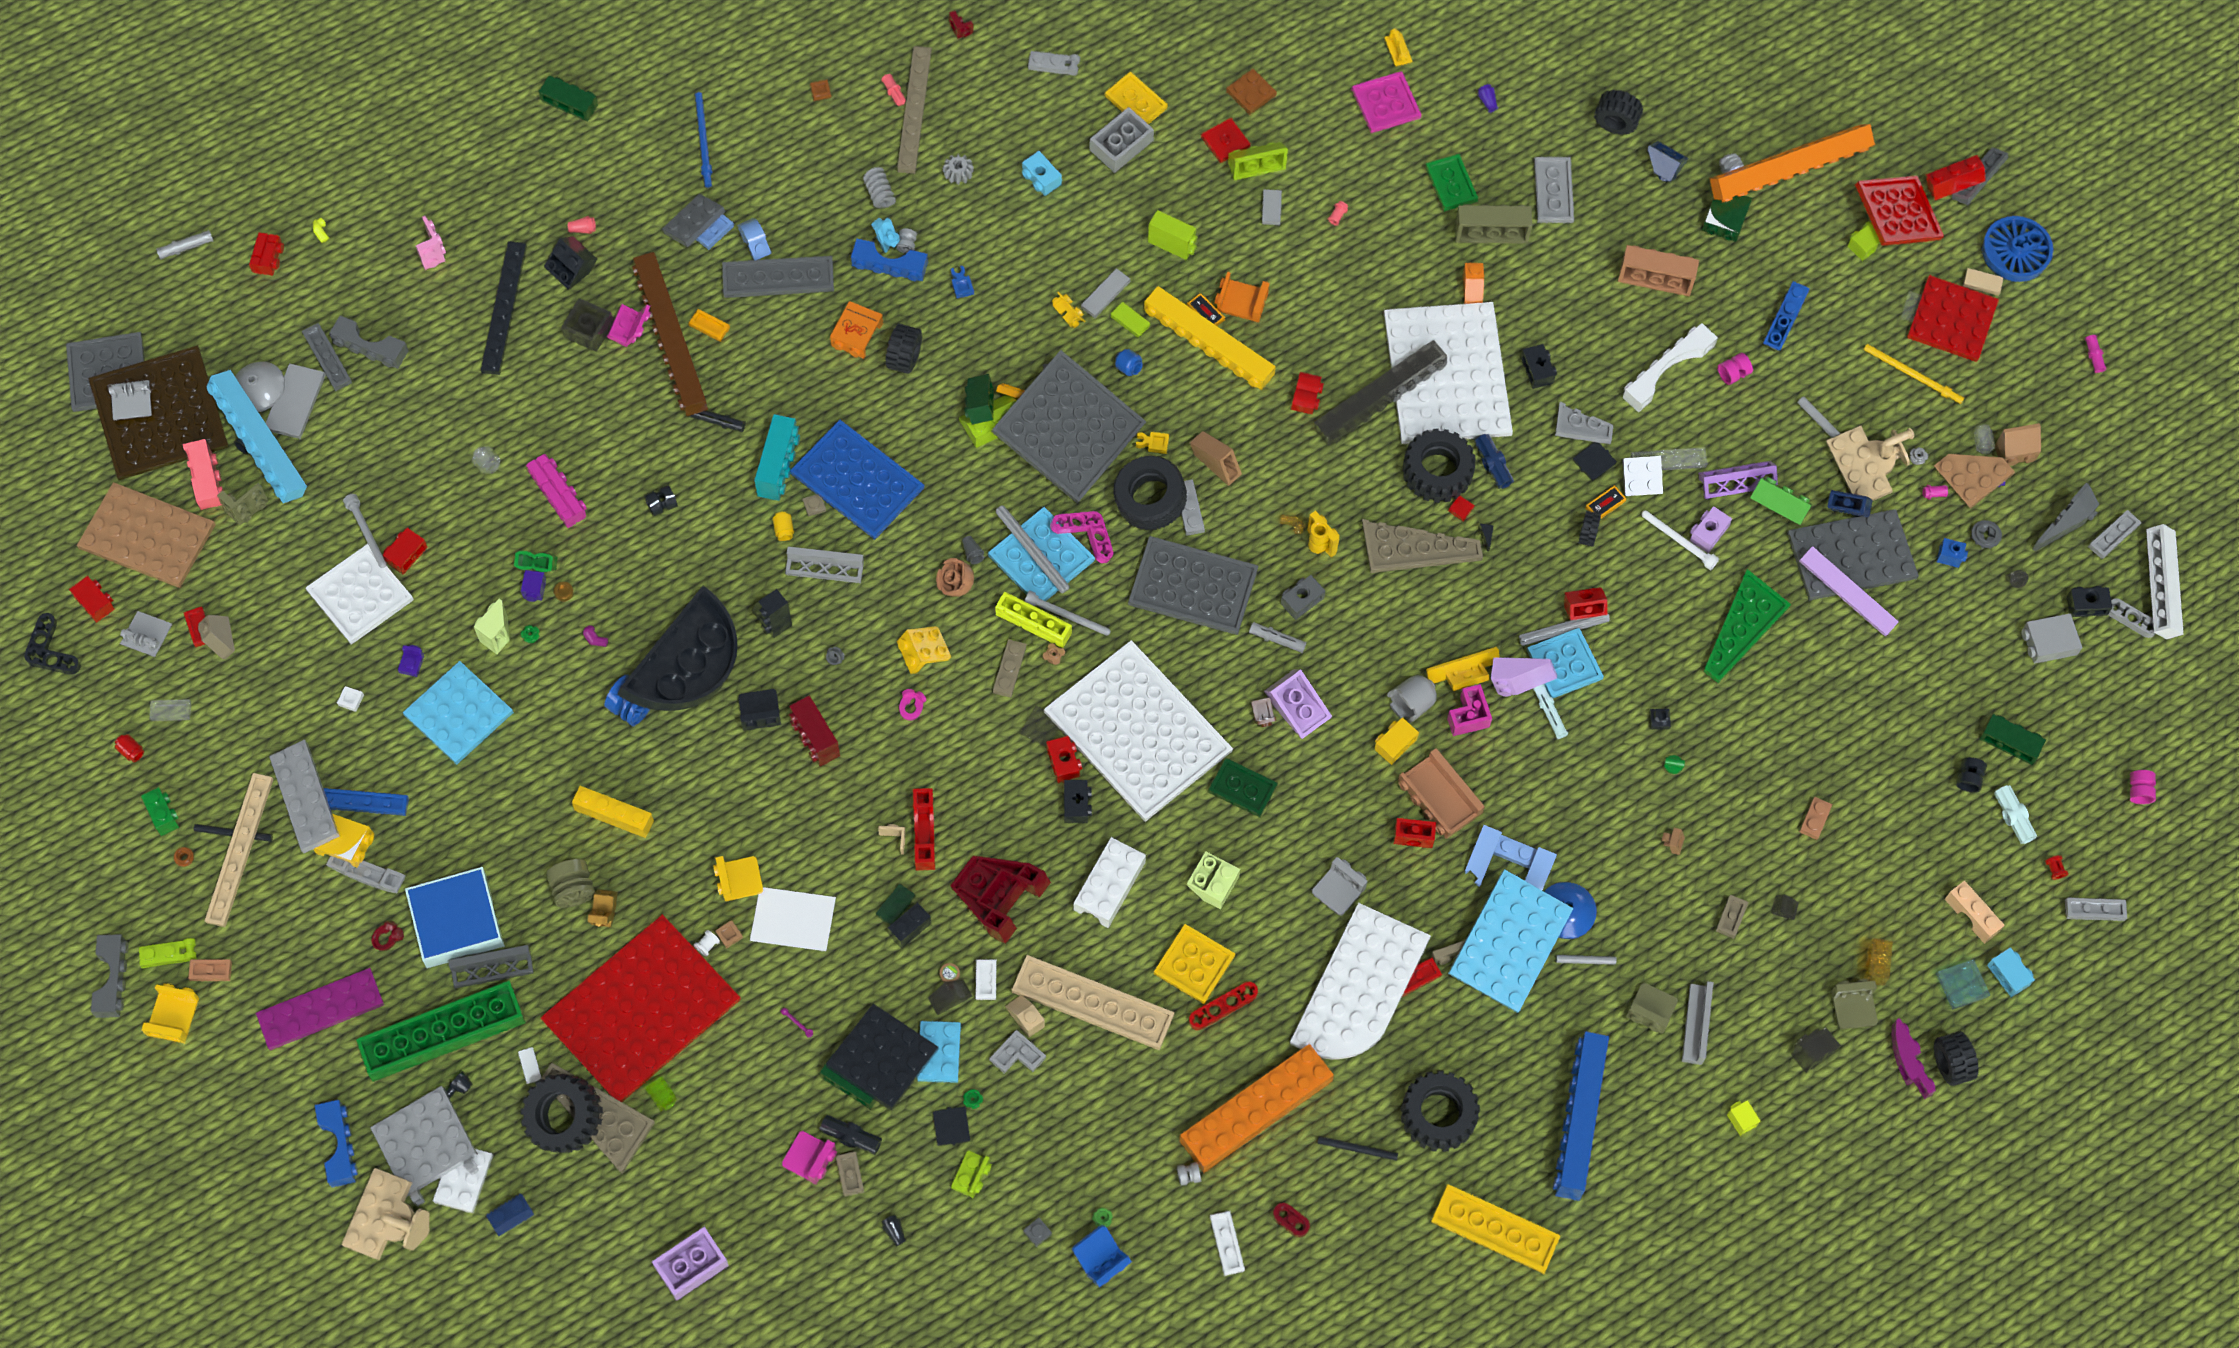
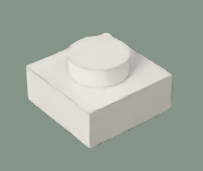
M345 686L337 704L340 707L356 712L364 694L361 691Z

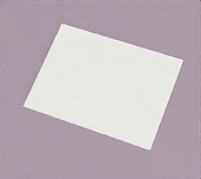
M763 887V892L758 895L750 941L826 951L836 897Z

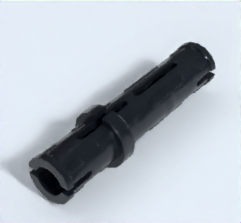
M708 410L689 416L722 426L723 429L729 428L743 432L746 426V421L732 418L728 414L721 415ZM702 414H705V415H708V416H711V417H715V419L702 416ZM722 419L728 422H732L733 424L722 422L720 420Z

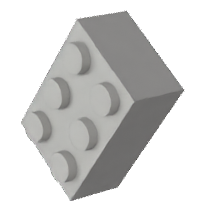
M1128 107L1090 139V151L1115 173L1153 142L1154 129Z

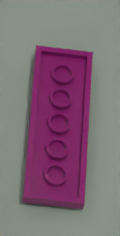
M368 968L256 1013L267 1047L269 1050H273L384 1006V1002L371 968Z

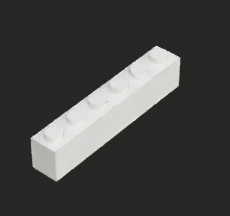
M2161 524L2146 529L2154 633L2165 639L2184 635L2176 532Z

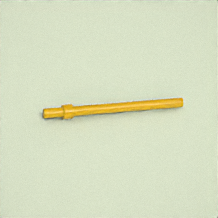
M1869 344L1865 346L1864 351L1940 392V395L1946 399L1949 397L1959 404L1963 402L1964 397L1953 392L1952 388L1942 386Z

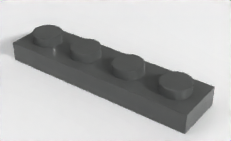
M1992 147L1981 160L1985 166L1986 181L1952 194V199L1969 205L2008 159V153Z
M319 323L303 330L302 333L334 390L337 391L351 384L352 381Z

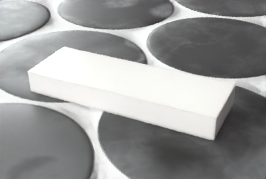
M1230 1211L1210 1215L1224 1276L1244 1272L1245 1269Z

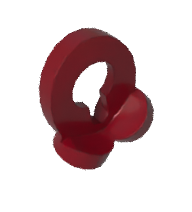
M385 921L384 925L377 928L372 935L371 942L373 947L380 951L391 949L397 941L404 939L403 930L397 927L398 924L394 921ZM392 930L387 944L381 945L379 943L380 935L387 934Z

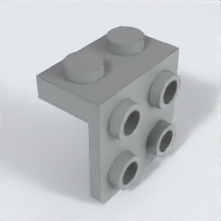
M1336 857L1332 862L1331 869L1313 888L1312 894L1341 916L1363 893L1368 881L1361 872L1354 871L1346 860Z

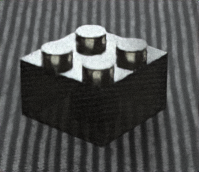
M579 298L561 326L564 338L597 352L607 336L614 319L610 311Z

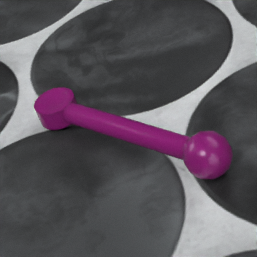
M787 1008L781 1009V1014L786 1015L805 1032L806 1037L811 1038L813 1036V1031L803 1026L789 1013Z

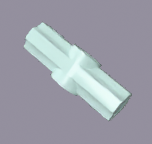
M2006 785L1995 791L1994 794L2003 809L2004 821L2008 826H2012L2019 842L2026 844L2035 839L2037 835L2028 820L2027 808L2024 804L2019 803L2011 786Z

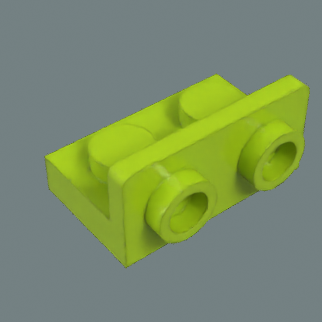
M968 1150L951 1189L974 1198L976 1193L979 1194L984 1182H981L984 1174L988 1175L992 1167L990 1157H983Z

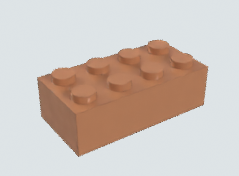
M1627 245L1621 263L1618 282L1690 296L1696 279L1699 260L1692 257L1678 256L1674 253L1658 252L1655 249H1644L1635 245Z

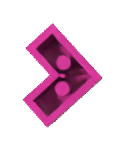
M1481 684L1463 688L1460 695L1463 707L1450 710L1447 718L1453 736L1489 728L1492 721Z

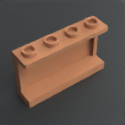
M1437 748L1431 751L1429 757L1405 774L1402 772L1399 775L1398 784L1400 788L1409 793L1413 804L1423 810L1422 813L1428 821L1436 822L1437 833L1441 836L1443 835L1446 839L1483 814L1485 806Z

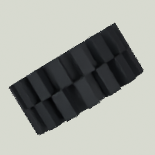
M1586 510L1579 536V544L1594 546L1601 514Z

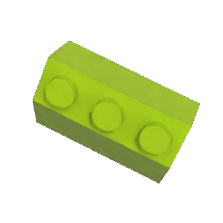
M1271 142L1264 146H1253L1246 150H1235L1229 153L1228 164L1233 180L1286 169L1287 147L1282 142Z
M1004 395L994 400V419L991 421L972 425L970 418H966V415L959 417L962 426L976 448L998 438L991 430L1017 401L1016 399Z

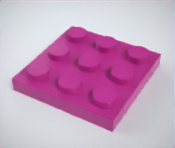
M1402 71L1352 86V92L1371 133L1421 118L1422 114Z

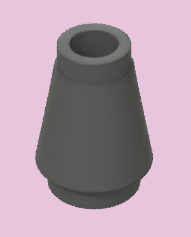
M972 536L963 538L962 543L967 561L971 564H978L983 561L984 551Z

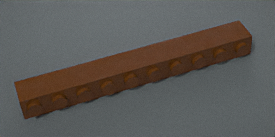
M654 252L634 257L635 265L632 266L634 276L639 277V280H637L639 290L644 291V295H642L644 305H650L649 312L651 314L649 319L654 320L655 324L652 325L654 334L659 335L660 339H657L659 349H664L665 354H662L665 365L669 364L670 369L667 370L669 378L675 381L673 389L675 395L680 396L678 400L680 410H685L686 416L707 411L706 399Z

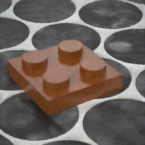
M1254 69L1226 88V92L1249 115L1277 94V91Z

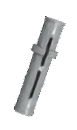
M207 230L176 242L174 240L171 244L156 248L161 260L171 255H180V252L212 242L213 239L210 231Z
M1255 622L1252 623L1249 631L1250 634L1264 638V641H1272L1303 653L1307 643L1273 630V627L1268 628Z

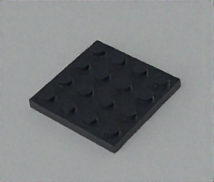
M873 1003L826 1063V1067L892 1111L937 1053L939 1047Z

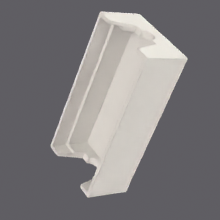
M1111 837L1074 902V911L1080 914L1083 912L1091 913L1099 919L1101 925L1109 928L1146 861V855Z

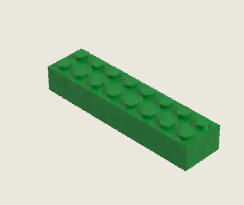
M509 980L360 1037L356 1041L368 1076L374 1082L523 1025L526 1022Z

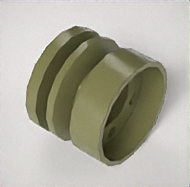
M572 859L554 865L546 873L549 886L553 888L552 895L557 907L567 908L583 904L592 899L596 893L595 888L592 886L593 882L589 879L590 872L585 860Z

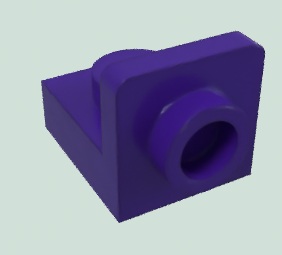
M403 645V656L398 672L418 677L424 654L418 646Z

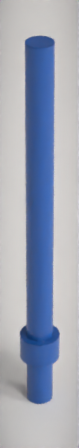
M697 92L695 93L702 156L701 174L704 176L705 187L709 188L712 186V166L709 163L702 93Z

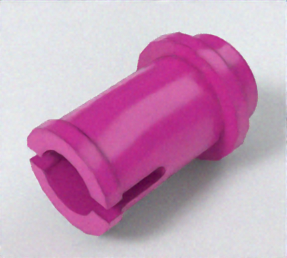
M1926 485L1922 490L1923 497L1928 500L1932 497H1947L1948 488L1946 485Z

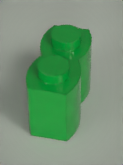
M518 551L515 553L514 566L521 570L535 569L539 572H553L557 569L558 557L551 553L537 554L533 551Z

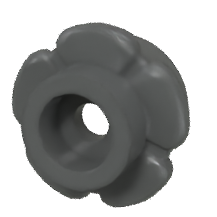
M839 647L829 648L826 654L827 661L832 665L842 663L845 655Z

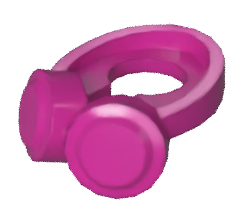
M906 689L902 692L903 698L900 702L899 710L905 720L912 721L920 716L923 710V703L926 702V697L920 691L915 692L913 689ZM912 699H915L916 711L911 714L905 711L906 705L910 704Z

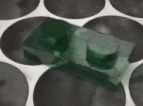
M899 883L876 912V916L888 925H891L914 900L915 894Z

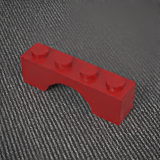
M933 788L913 789L916 871L936 870Z

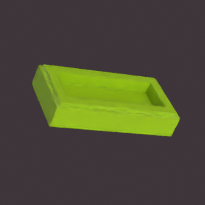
M1124 302L1111 313V318L1137 338L1150 327V322Z

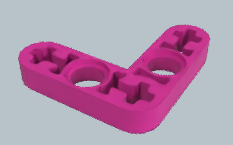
M1089 511L1059 514L1052 519L1050 528L1057 534L1087 531L1096 560L1100 563H1108L1113 556V549L1100 513ZM1072 519L1079 520L1081 526L1074 525ZM1094 534H1100L1103 540H1097Z

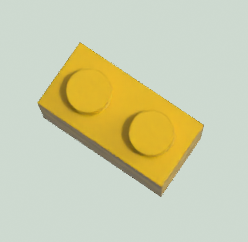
M1401 718L1398 722L1395 720L1389 726V731L1385 735L1383 733L1380 734L1375 740V751L1391 765L1417 741L1419 732L1404 718Z

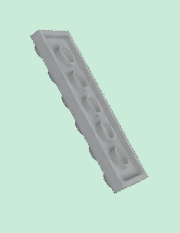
M303 740L269 756L301 851L306 853L340 837L308 743Z

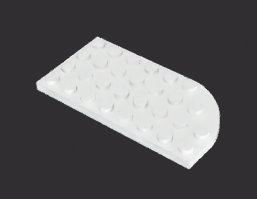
M1358 903L1290 1044L1300 1049L1310 1044L1320 1058L1324 1059L1354 1057L1374 1046L1384 1035L1430 940V935Z

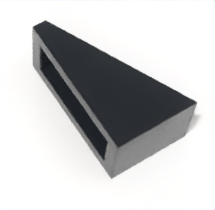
M1480 523L1479 531L1486 550L1489 551L1494 525Z

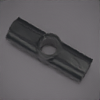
M826 1115L821 1123L820 1132L838 1139L840 1143L847 1147H856L876 1155L881 1146L882 1138L864 1131L862 1127L855 1123H845L829 1115Z

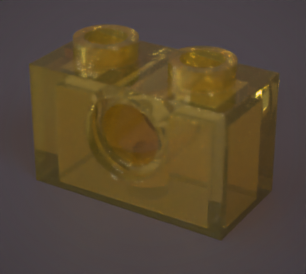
M1875 938L1871 940L1867 949L1865 979L1875 981L1876 985L1885 986L1890 979L1893 941Z

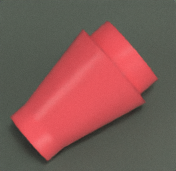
M586 216L568 222L569 233L591 234L596 231L594 217Z

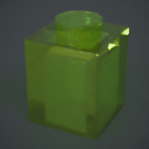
M662 1076L645 1087L647 1094L660 1112L669 1110L675 1105L677 1101L676 1096Z

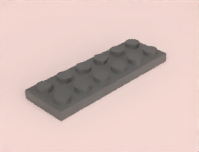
M832 256L722 262L724 298L834 291Z

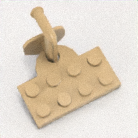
M1859 426L1826 441L1851 494L1867 496L1874 501L1893 493L1886 475L1892 471L1895 461L1899 458L1906 466L1910 465V460L1902 441L1914 438V432L1911 428L1899 434L1895 430H1891L1892 437L1885 441L1874 440L1869 442L1862 426Z
M374 1168L342 1246L380 1260L388 1241L397 1242L404 1239V1248L413 1251L429 1234V1212L419 1209L414 1215L411 1206L404 1202L412 1182Z

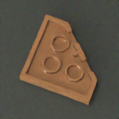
M1948 454L1934 465L1970 509L2015 474V471L2001 457Z

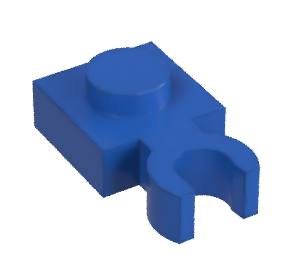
M961 266L960 273H956L954 268H951V275L954 278L952 286L956 299L974 295L970 276H965L964 266Z

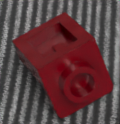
M955 10L949 12V24L957 39L968 37L974 32L972 21L964 23L962 17L958 16Z

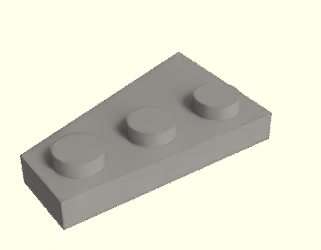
M1563 402L1559 403L1555 436L1611 444L1612 424L1594 416H1586L1581 413V410L1576 408L1574 410L1568 408Z

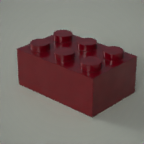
M809 695L790 705V714H788L791 720L790 724L795 732L798 730L799 739L804 747H808L810 751L808 753L813 763L817 761L821 767L840 757L838 741L811 696Z

